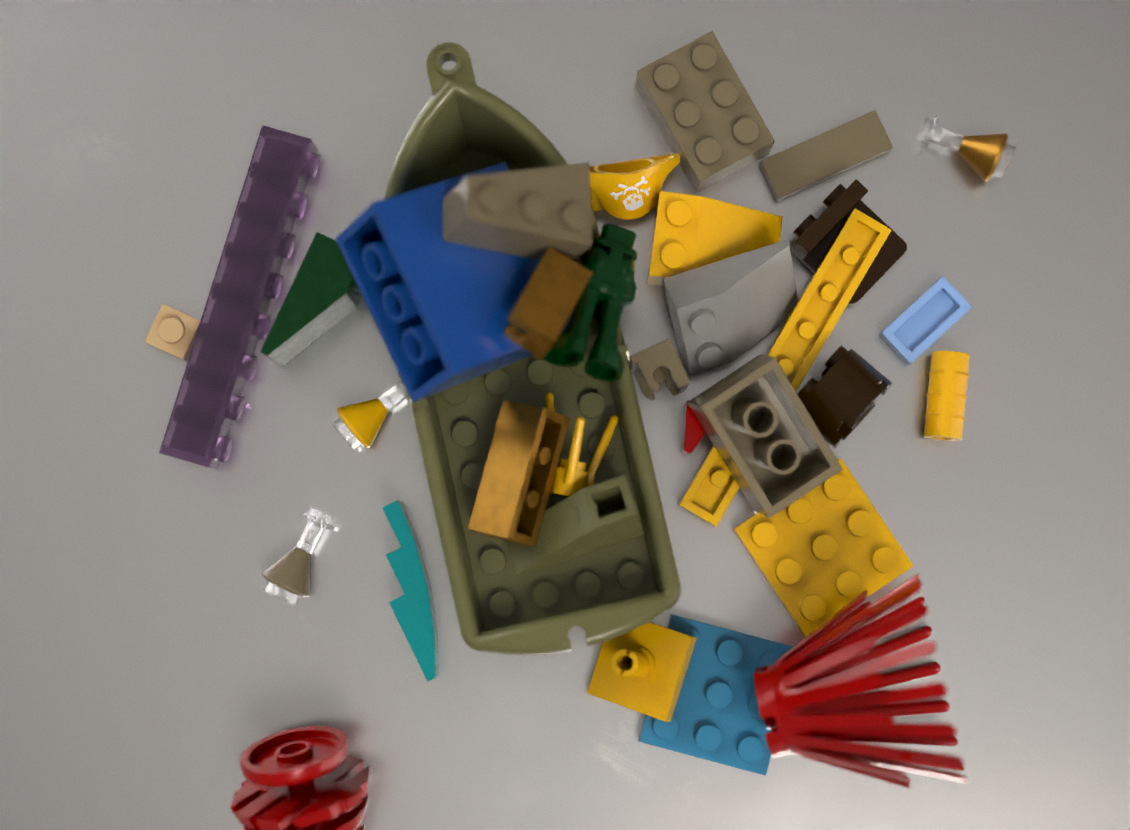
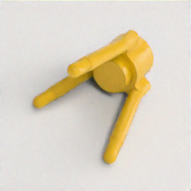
M548 392L545 395V406L547 409L555 412L554 395ZM612 415L586 472V463L578 461L585 419L583 417L576 419L569 458H560L559 467L556 469L550 493L571 496L583 488L594 485L595 475L619 420L618 416Z

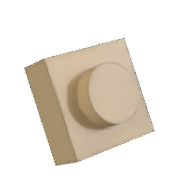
M162 303L144 342L187 361L204 322Z

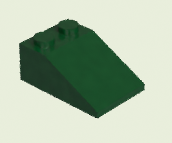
M316 232L260 352L278 365L284 366L356 309L361 298L364 299L336 240Z

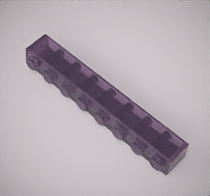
M264 125L261 127L159 453L215 470L219 469L220 462L226 463L229 458L233 439L229 438V433L233 421L238 422L245 407L246 399L241 396L246 380L251 381L258 365V356L254 355L259 339H265L270 327L271 316L266 315L271 298L275 300L278 298L282 288L283 275L279 274L284 258L289 259L294 250L296 235L292 234L296 218L302 219L307 208L308 194H304L309 178L314 179L319 169L321 156L317 154L318 149L310 138Z

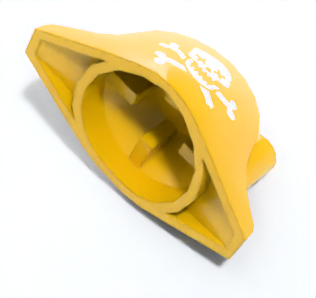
M674 153L589 166L592 211L606 210L612 216L623 220H633L649 213L658 201L659 193L667 175L680 163V155Z

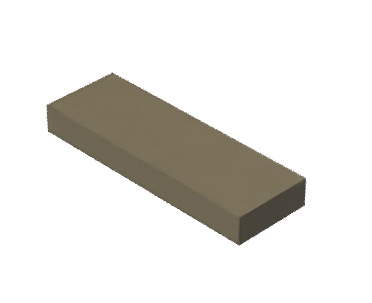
M876 110L761 160L759 165L776 202L890 152L893 146Z

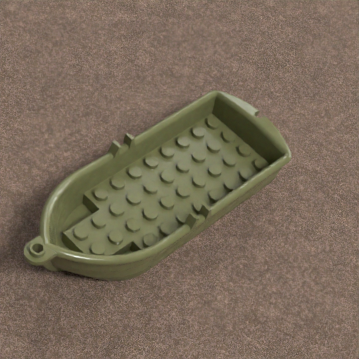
M447 42L434 47L427 57V72L433 95L418 114L404 138L389 177L384 199L504 162L509 171L568 165V163L549 139L525 116L502 99L477 86L468 52L461 45ZM447 61H453L457 64L451 70L442 68V65ZM591 209L593 242L595 238L600 237V234L595 217ZM591 247L573 259V261L578 264L583 263ZM598 301L594 311L599 317V321L589 328L584 360L574 367L556 366L544 359L539 361L532 355L414 403L409 393H407L415 419L461 635L465 643L476 651L512 655L552 654L571 651L568 632L575 626L585 630L587 647L626 634L648 623L666 610L671 609L680 597L681 585L629 364V350L624 342L620 323L617 333V349L623 358L625 366L621 379L616 382L600 381L588 376L584 371L588 352L595 342L603 309L601 301ZM551 392L554 395L555 412L570 418L560 454L562 459L569 458L576 419L583 417L585 424L578 461L586 463L585 472L612 415L618 416L619 420L595 475L594 485L625 475L645 535L518 577L506 540L468 530L472 508L477 497L484 464L488 457L503 400L546 408L545 395ZM550 493L546 510L569 496Z

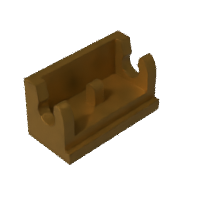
M549 246L507 319L514 326L508 325L504 332L505 335L517 345L534 354V358L541 361L558 338L593 272ZM517 328L524 330L526 333L519 331Z

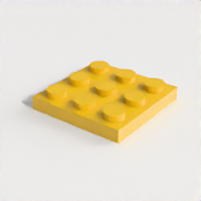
M842 458L837 460L842 467L841 471L773 517L768 518L760 513H756L733 529L804 637L812 633L867 590V598L913 567V564Z

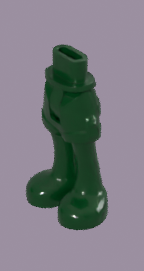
M611 223L603 224L600 237L593 240L590 252L584 262L580 264L593 272L575 305L574 313L568 326L559 334L552 347L543 357L544 360L561 367H574L584 360L591 321L598 301H601L603 304L601 321L595 342L588 352L584 371L588 376L600 381L616 382L621 379L625 366L623 358L617 349L618 327L624 306L630 305L633 302L637 290L634 281V261H636L638 254L633 249L636 234L633 231Z

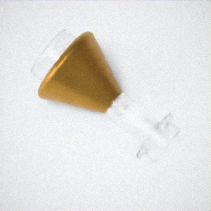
M937 116L934 120L928 117L925 118L916 140L924 144V149L927 148L930 142L958 152L984 181H989L992 175L1003 178L1016 149V146L1006 143L1008 140L1006 133L963 136L939 127V117Z

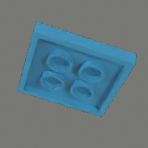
M671 614L667 628L696 637L697 640L671 722H665L645 715L639 742L766 776L771 753L764 733L771 732V730H767L764 718L761 719L754 683L755 668L772 665L793 646Z

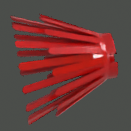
M919 573L872 604L871 602H866L861 605L867 596V590L782 655L775 663L755 668L754 683L761 719L764 718L767 730H771V732L764 734L773 757L793 754L907 788H911L908 784L911 781L901 771L968 783L966 777L960 773L935 769L963 771L964 763L958 756L860 743L879 742L956 746L958 744V740L955 737L956 729L951 724L893 723L892 717L947 712L950 705L945 700L911 702L943 697L946 695L947 688L942 683L853 695L933 676L940 672V665L937 662H931L884 674L876 673L932 655L936 651L937 645L931 640L907 647L929 638L932 634V629L929 626H924L874 646L875 641L925 617L928 607L924 605V597H919L866 625L918 593L922 586Z

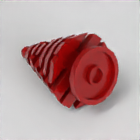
M307 726L275 733L253 743L242 753L239 764L246 780L241 783L242 788L235 791L230 808L240 823L243 824L245 830H364L365 824L361 826V822L364 820L368 800L369 766L364 768V760L353 756L346 758L349 749L348 739L340 729L330 726Z

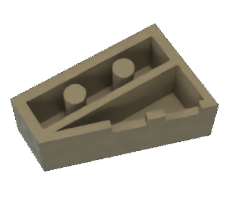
M589 163L469 175L442 198L443 241L538 261L542 260L549 246L571 260L592 247Z

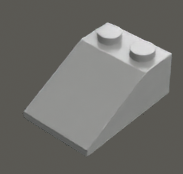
M787 240L663 279L676 343L691 375L733 362L784 324L798 302L790 244Z

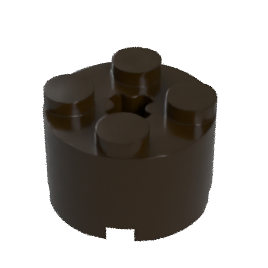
M840 346L825 363L826 369L821 374L822 379L818 382L812 377L797 394L825 441L834 449L839 445L841 439L845 440L875 407V399L880 394L884 396L892 385L890 380L853 349L848 351L843 346Z

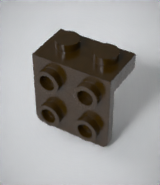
M857 179L847 189L842 184H839L823 201L828 208L819 218L816 219L810 214L793 232L798 239L790 251L813 273H815L852 209L856 208L891 229L861 201L869 190ZM892 229L848 305L857 303L906 252V242Z

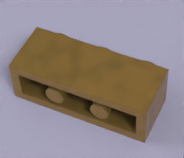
M503 400L488 457L484 464L477 497L472 508L468 530L493 538L536 547L570 418L545 407Z

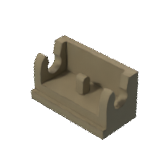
M670 338L629 356L631 372L634 373L644 396L651 401L655 400L654 392H659V385H662L664 381L666 382V388L673 397L683 393L690 384V380Z

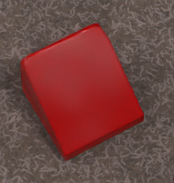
M686 402L683 413L681 453L684 456H689L706 432Z

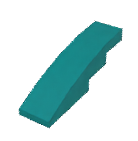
M397 500L383 507V510L401 547L386 554V557L404 595L389 603L428 682L439 675L438 629L432 589L419 541L403 503Z

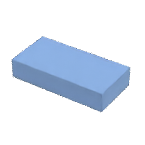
M943 276L884 329L879 336L908 366L965 315L972 306Z

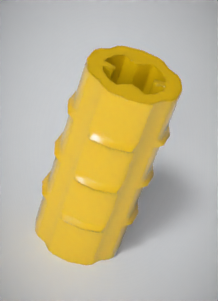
M954 351L932 352L930 372L928 373L929 386L928 393L926 394L927 407L926 414L924 415V438L944 441L962 440L963 422L966 419L964 412L967 399V380L969 377V354Z

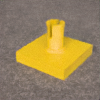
M648 622L626 634L603 642L587 694L656 719L671 722L697 638Z

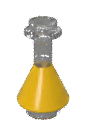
M399 372L397 373L400 381L379 398L337 408V413L340 417L332 425L353 450L361 444L365 448H371L388 412L407 397L408 391Z

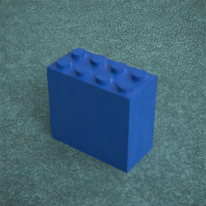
M505 162L373 202L335 238L413 403L534 355L509 339L504 332L508 325L514 326L507 319L540 261L443 241L442 198L469 175L509 171ZM574 308L560 333L568 326L574 313ZM517 328L519 331L526 333L524 330Z

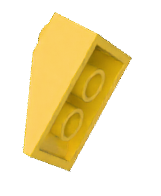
M660 191L656 206L647 284L664 287V278L778 243L781 237L783 216L703 196Z

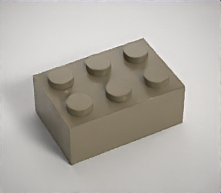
M713 31L637 71L635 86L673 154L678 153L680 155L679 165L695 193L769 154L775 140Z
M756 356L687 402L754 511L768 518L773 517L842 470V467L775 357Z

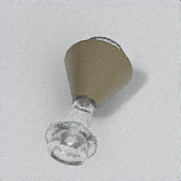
M311 506L308 513L303 512L302 514L309 521L296 546L262 573L263 577L268 580L264 591L295 605L299 596L306 598L310 595L311 553L324 528L334 529V526L331 525L334 517Z

